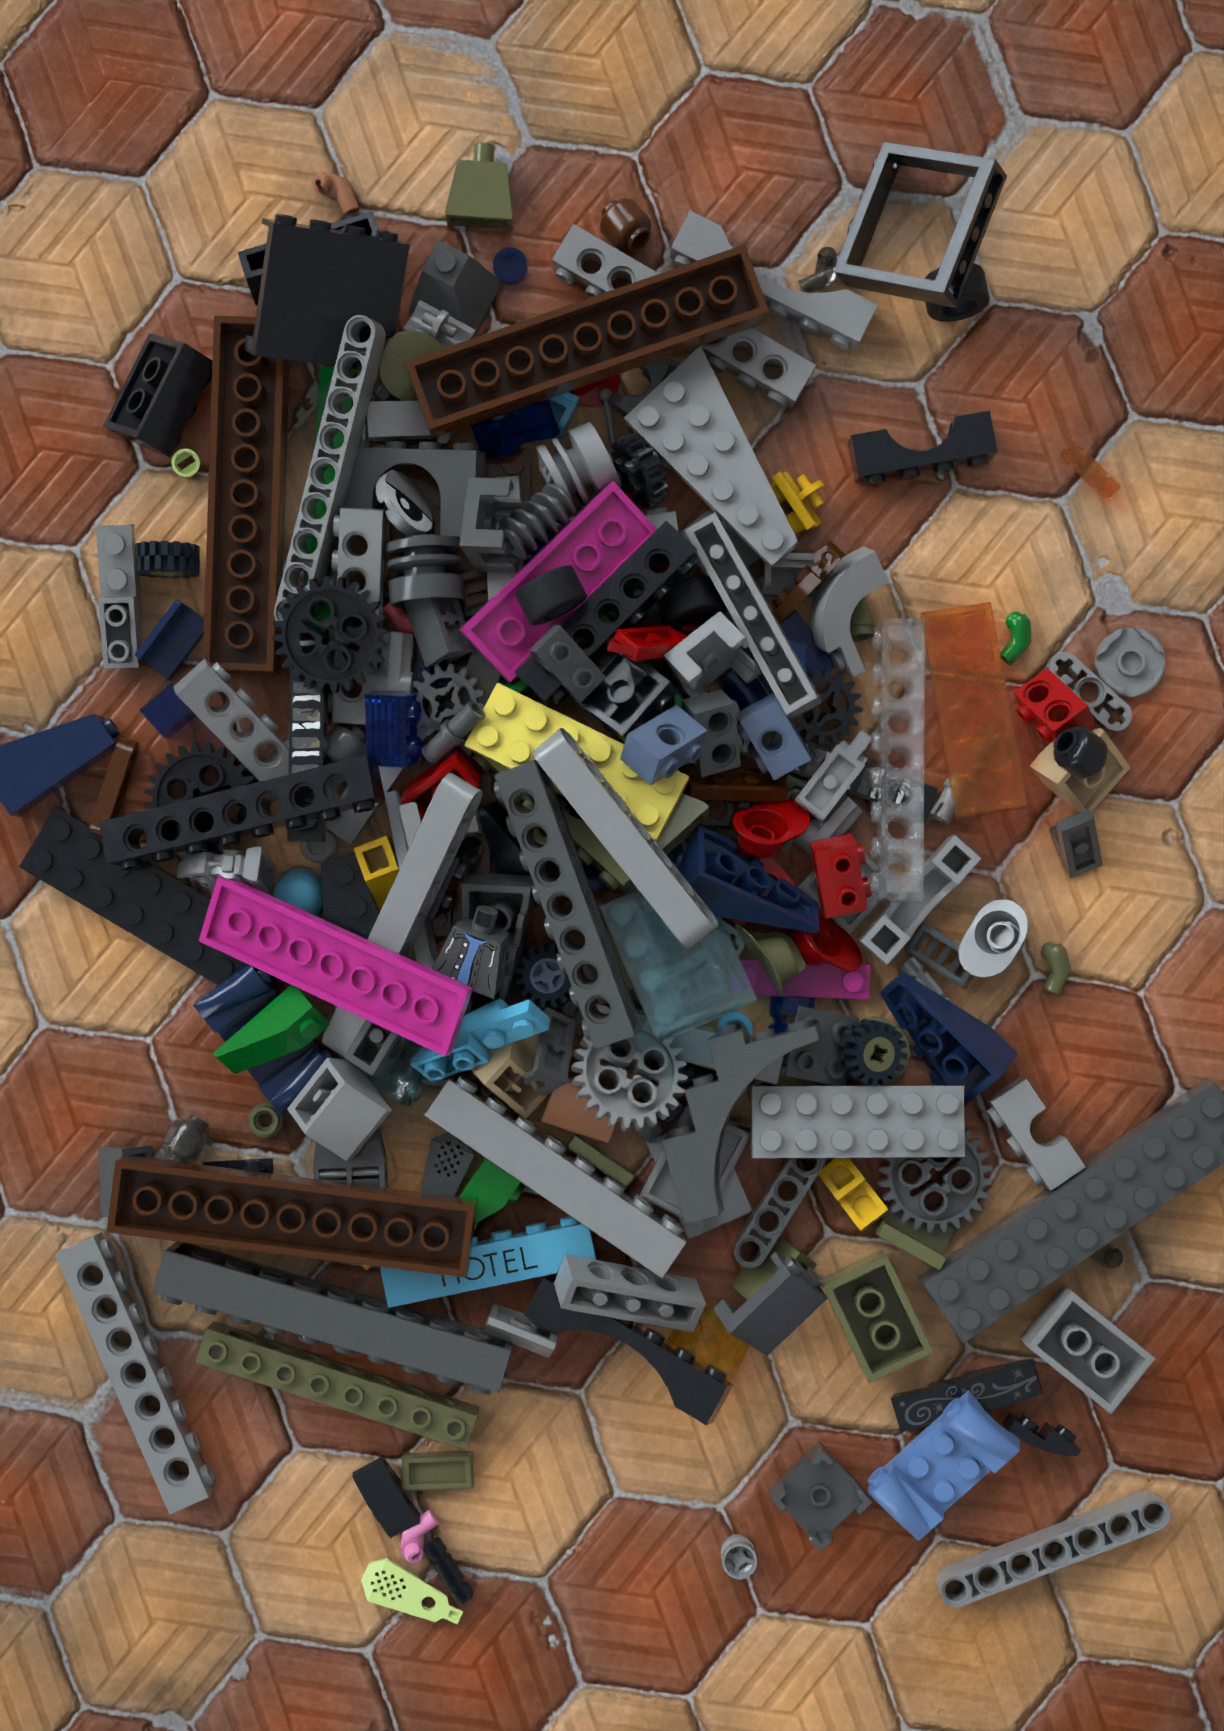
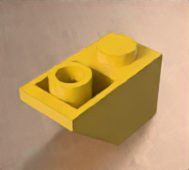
M384 836L353 848L365 882L380 911L399 872L396 851L390 836Z

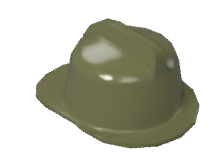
M736 923L735 928L739 936L762 965L776 992L780 996H784L783 985L805 968V962L797 945L784 933L772 931L752 936L742 925Z

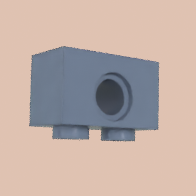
M774 692L740 711V723L737 725V729L746 744L752 742L758 753L754 754V758L763 773L769 771L773 780H776L811 761L810 750L792 719L785 714ZM769 731H776L781 734V739L775 744L765 743L762 737Z
M675 705L628 733L620 760L648 784L653 785L662 778H670L684 764L688 762L690 764L694 763L704 751V746L702 745L708 730L678 705Z

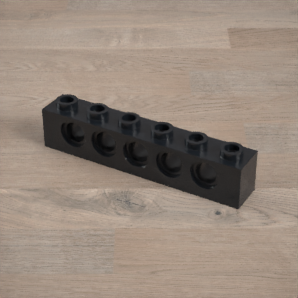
M665 521L561 627L575 642L584 636L594 639L591 647L582 650L597 666L596 662L605 653L607 655L611 653V651L607 650V647L614 638L617 629L638 628L648 615L646 612L655 603L659 605L669 597L673 590L671 588L672 585L680 577L684 580L694 572L698 565L696 563L698 560L697 548L670 523ZM656 562H665L669 565L668 570L664 573H654L651 571V567ZM637 586L644 590L642 596L636 599L625 595L631 587ZM609 611L619 614L617 621L612 624H606L600 620L602 615ZM533 655L515 671L518 681L543 705L549 708L554 704H562L570 695L557 678L546 670Z

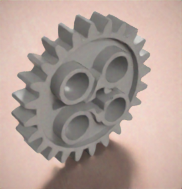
M650 1019L644 1022L642 1029L635 1036L612 1043L621 1045L626 1051V1057L615 1056L610 1048L612 1044L595 1049L592 1040L588 1041L585 1036L580 1042L584 1049H577L573 1055L582 1061L575 1062L571 1066L572 1071L580 1073V1075L573 1078L571 1084L582 1086V1089L576 1095V1099L587 1097L588 1103L583 1110L588 1111L595 1108L597 1110L594 1119L596 1122L603 1116L608 1117L607 1128H611L616 1121H620L621 1130L625 1132L630 1123L633 1122L638 1132L643 1128L644 1120L652 1128L657 1124L656 1115L660 1119L665 1120L669 1116L667 1108L675 1110L679 1105L674 1097H682L685 1093V1090L678 1085L685 1083L688 1076L678 1073V1071L684 1069L687 1063L685 1061H676V1057L681 1053L682 1048H670L669 1045L673 1041L674 1036L663 1039L661 1037L663 1026H659L655 1031L650 1030ZM644 1057L654 1058L659 1064V1070L647 1068L644 1064ZM600 1060L605 1061L608 1066H602ZM627 1067L632 1069V1079L626 1077L627 1071L625 1069ZM607 1076L611 1078L615 1088L612 1090L604 1089L599 1084V1077ZM651 1080L657 1081L659 1085L654 1086ZM641 1089L648 1097V1102L640 1103L636 1101L632 1090Z

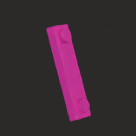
M730 959L729 994L780 996L772 986L758 960ZM831 963L817 967L805 964L803 971L783 985L784 996L869 1000L871 965L861 964V967L856 971L847 972Z

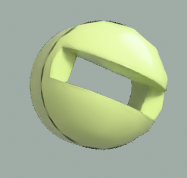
M180 449L172 457V468L182 477L193 476L200 468V458L191 449ZM192 455L195 462L180 470L177 464Z

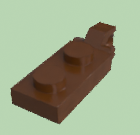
M832 541L826 542L813 554L814 565L812 568L806 564L793 580L797 585L791 591L785 587L771 602L776 606L773 613L779 624L793 612L845 556V553L834 545Z

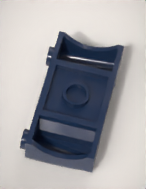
M245 963L222 983L197 998L193 1006L214 1033L218 1032L226 1042L277 998L280 993L271 983L274 981L272 975ZM314 1038L302 1049L247 1070L259 1084L260 1091L281 1116L288 1111L287 1108L327 1057H336L328 1047L322 1048Z

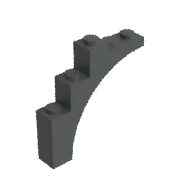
M808 1019L788 1024L789 1031L775 1034L774 1028L753 1033L754 1040L751 1041L747 1027L737 1029L734 1023L716 1028V1035L707 1039L718 1079H714L713 1074L692 1079L693 1085L685 1089V1094L695 1129H691L690 1124L677 1126L670 1129L671 1135L662 1140L685 1224L719 1216L724 1210L719 1183L720 1151L727 1123L737 1101L752 1080L769 1064L794 1049L820 1040L823 1036L819 1023L810 1025Z

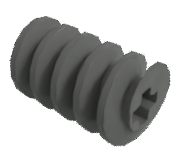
M547 484L542 489V492L535 493L531 500L525 501L521 505V509H515L511 512L510 517H504L499 522L498 530H502L505 534L504 545L518 559L523 561L527 558L523 547H526L531 552H535L538 548L534 539L536 538L540 543L545 544L548 541L545 530L551 535H557L559 530L556 522L565 527L569 523L566 514L575 516L576 510L568 496L558 486Z

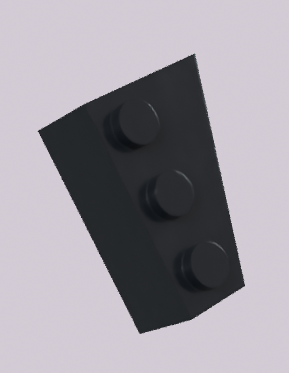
M353 851L321 864L323 919L368 939L380 910L365 882L355 852Z

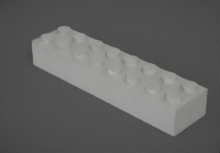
M464 1074L459 1078L455 1075L451 1076L424 1116L647 1269L663 1278L686 1244L684 1229L681 1228L683 1225L667 1213L663 1217L653 1212L654 1209L652 1207L654 1205L650 1201L640 1197L638 1193L634 1197L624 1192V1186L607 1174L605 1177L595 1172L594 1165L578 1154L576 1157H573L565 1151L566 1144L549 1133L545 1138L535 1131L537 1124L529 1118L524 1119L520 1114L516 1118L506 1111L508 1104L493 1094H490L487 1098L478 1092L479 1084Z

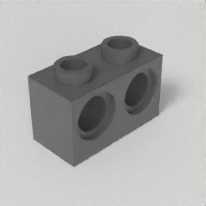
M721 689L681 700L682 710L708 730L702 745L704 746V751L694 763L690 764L691 767L701 777L741 767L740 752L743 751V742L737 730L740 710L736 701L731 700Z

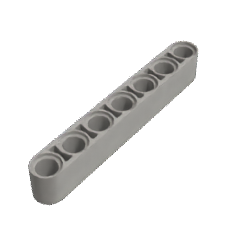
M560 728L533 750V755L538 764L685 947L691 948L718 927L717 919L571 734L565 729Z
M1144 1490L945 1566L936 1575V1588L945 1604L954 1608L963 1607L1160 1531L1170 1522V1508L1153 1491ZM1158 1504V1510L1155 1515L1144 1517V1510L1148 1505ZM1116 1517H1125L1123 1527L1117 1530L1111 1529V1522ZM1085 1529L1093 1531L1090 1540L1078 1542V1535L1081 1531ZM1049 1543H1060L1059 1550L1055 1554L1046 1555L1044 1553ZM1018 1555L1027 1556V1561L1023 1566L1018 1568L1011 1566L1014 1557ZM988 1567L994 1569V1574L990 1579H978L982 1569ZM953 1580L962 1582L958 1591L954 1593L945 1591L946 1585Z

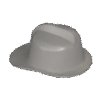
M1005 899L991 901L982 907L963 937L959 947V960L968 973L980 978L994 977L1004 972L1012 963L1015 956L1022 949L1029 929L1028 917L1022 907L1014 901Z

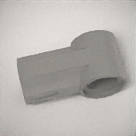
M390 632L383 635L382 641L390 646L389 648L382 649L381 652L385 661L380 664V670H377L375 700L378 702L411 704L412 700L408 699V697L414 692V673L411 672L414 635Z
M843 794L822 823L813 818L807 830L797 836L793 842L812 858L809 842L843 835L863 811L849 797Z

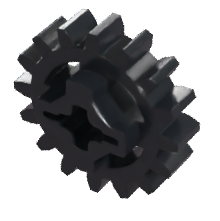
M629 432L616 439L615 443L611 445L614 450L611 456L614 459L613 464L624 492L632 493L635 503L640 502L644 509L647 507L651 509L664 502V499L668 497L665 491L668 489V485L665 482L666 474L662 471L658 453L652 447L647 448L645 439L643 437L639 439L635 432L632 434Z
M829 668L824 669L822 677L819 676L816 670H811L810 680L813 685L828 683L824 690L818 694L822 701H825L828 697L827 705L831 707L830 713L823 712L820 716V708L815 706L808 710L810 716L807 722L802 714L792 720H797L798 723L795 726L798 731L803 729L806 731L804 740L809 741L816 735L817 744L823 745L825 737L828 736L832 743H837L838 733L848 737L850 733L847 726L849 724L858 726L859 724L853 718V715L863 711V708L855 706L854 701L862 697L861 693H851L850 690L855 685V682L849 681L844 684L842 682L844 673L838 672L833 678ZM841 692L846 700V710L841 708L838 697ZM833 719L840 722L834 728L820 730L826 721Z

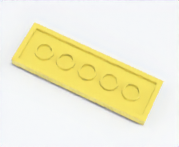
M500 683L496 684L483 708L486 717L472 729L464 744L466 749L507 769H511L536 760L533 750L558 729L563 728L576 740L656 842L658 841L690 779L688 775L677 770L670 778H662L653 785H650L620 760L624 744ZM552 781L555 792L564 796Z

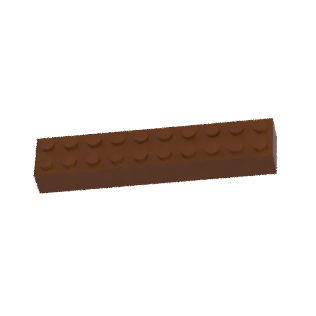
M744 244L417 357L405 363L429 433L433 439L764 324L769 310Z
M214 316L203 660L206 659L211 666L218 662L228 674L279 676L280 655H276L275 651L280 648L281 641L272 640V637L281 634V628L273 625V622L276 621L274 608L283 576L290 360L255 356L244 349L246 335H254L256 317Z
M125 1155L115 1160L107 1233L466 1278L470 1267L478 1199Z

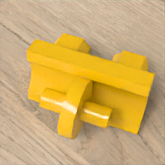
M780 471L772 477L774 482L770 486L779 504L781 505L787 500L794 510L786 516L794 534L805 529H815L822 524L807 501L809 499L815 509L824 503L817 493L824 487L821 479L811 484L805 474L801 475L796 479L802 488L801 491L788 471L784 473Z

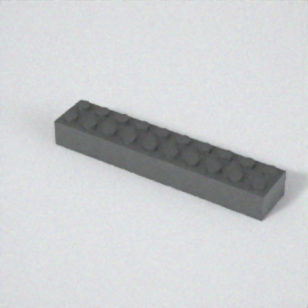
M1206 1079L1202 1080L1085 1161L1084 1165L1086 1168L1052 1191L1046 1188L947 1257L940 1270L932 1267L919 1276L918 1279L962 1342H967L1224 1163L1223 1092L1216 1082Z
M176 1241L164 1251L153 1288V1293L160 1294L161 1300L171 1304L180 1305L182 1301L195 1304V1309L205 1314L215 1315L217 1311L230 1315L229 1319L236 1323L249 1325L253 1321L264 1324V1329L274 1334L284 1335L285 1331L299 1335L298 1339L305 1343L318 1345L320 1341L332 1344L333 1350L352 1355L354 1351L367 1354V1359L374 1363L387 1365L388 1361L402 1365L401 1369L417 1375H421L423 1371L436 1374L438 1381L451 1385H456L457 1381L471 1385V1390L485 1395H490L492 1391L499 1393L512 1349V1343L484 1333V1329L403 1305L388 1308L387 1301L186 1242Z

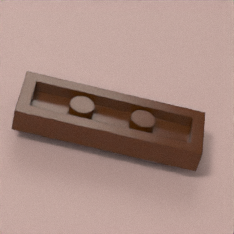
M692 767L680 768V772L688 775L690 778L684 789L685 795L701 801H785L789 791L782 777L773 780L769 771L763 773L759 768H733L705 777H701Z

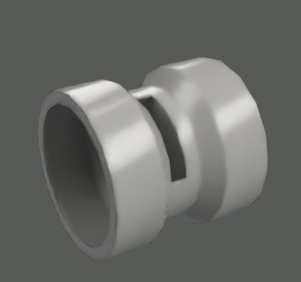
M734 1534L723 1541L720 1555L724 1571L735 1579H745L752 1575L757 1567V1556L753 1542L742 1534Z

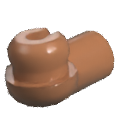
M327 172L316 174L313 177V189L324 196L337 199L344 216L355 214L360 210L347 179Z

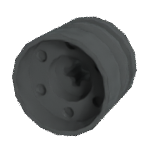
M420 534L387 543V555L399 557L387 562L388 569L404 572V576L389 581L390 605L396 608H405L403 602L406 600L443 597L456 598L459 603L464 602L463 577L447 573L446 571L462 564L461 556L452 555V553L461 550L459 546L460 539L436 534Z

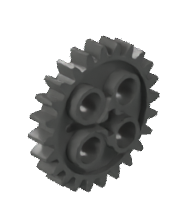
M965 1128V1157H960L956 1163L949 1165L947 1168L944 1167L953 1157H942L936 1160L931 1159V1157L884 1158L888 1161V1165L877 1167L878 1171L887 1176V1178L877 1181L878 1185L889 1188L882 1195V1199H894L889 1210L894 1213L902 1209L899 1217L902 1223H905L912 1217V1228L915 1230L924 1222L928 1233H932L935 1224H938L940 1230L946 1233L947 1223L951 1222L957 1229H960L959 1218L963 1216L966 1220L972 1222L973 1219L969 1211L972 1208L977 1211L983 1210L977 1200L978 1198L989 1199L990 1197L982 1188L983 1186L993 1184L992 1180L984 1177V1173L993 1170V1167L989 1164H982L981 1161L989 1153L985 1150L976 1151L981 1144V1140L975 1138L968 1141L971 1134L969 1129ZM908 1164H916L919 1168L918 1176L913 1181H904L902 1178V1170ZM932 1168L937 1171L942 1170L939 1173L941 1180L937 1183L929 1180L931 1178L929 1171ZM960 1169L966 1170L968 1173L967 1182L961 1187L953 1186L951 1181L953 1173ZM927 1182L916 1195H910L911 1190ZM933 1191L939 1192L941 1197L939 1205L933 1209L925 1208V1196Z

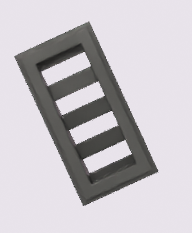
M922 922L904 952L965 990L974 978L966 970H964L960 977L955 975L961 964L959 960L960 944ZM930 934L934 938L922 955L918 950L927 935ZM940 942L946 944L936 962L930 960ZM954 949L958 954L947 970L942 966Z

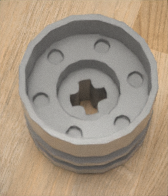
M589 420L568 430L570 448L565 449L556 437L550 439L556 454L552 457L543 443L535 447L539 470L546 485L553 484L558 486L568 496L575 510L576 507L571 495L575 493L580 503L586 506L588 504V496L585 488L590 485L597 494L613 481L621 488V482L614 464L600 436Z

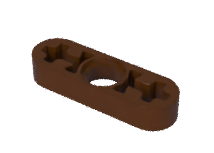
M124 737L119 738L90 821V834L102 837L99 822L118 818L138 757L139 742Z

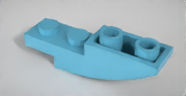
M500 998L464 1016L450 1055L445 1057L422 1047L411 1058L410 1065L431 1082L442 1080L448 1076L488 1063L490 1050L549 1030L550 1018L530 1000L509 1006Z

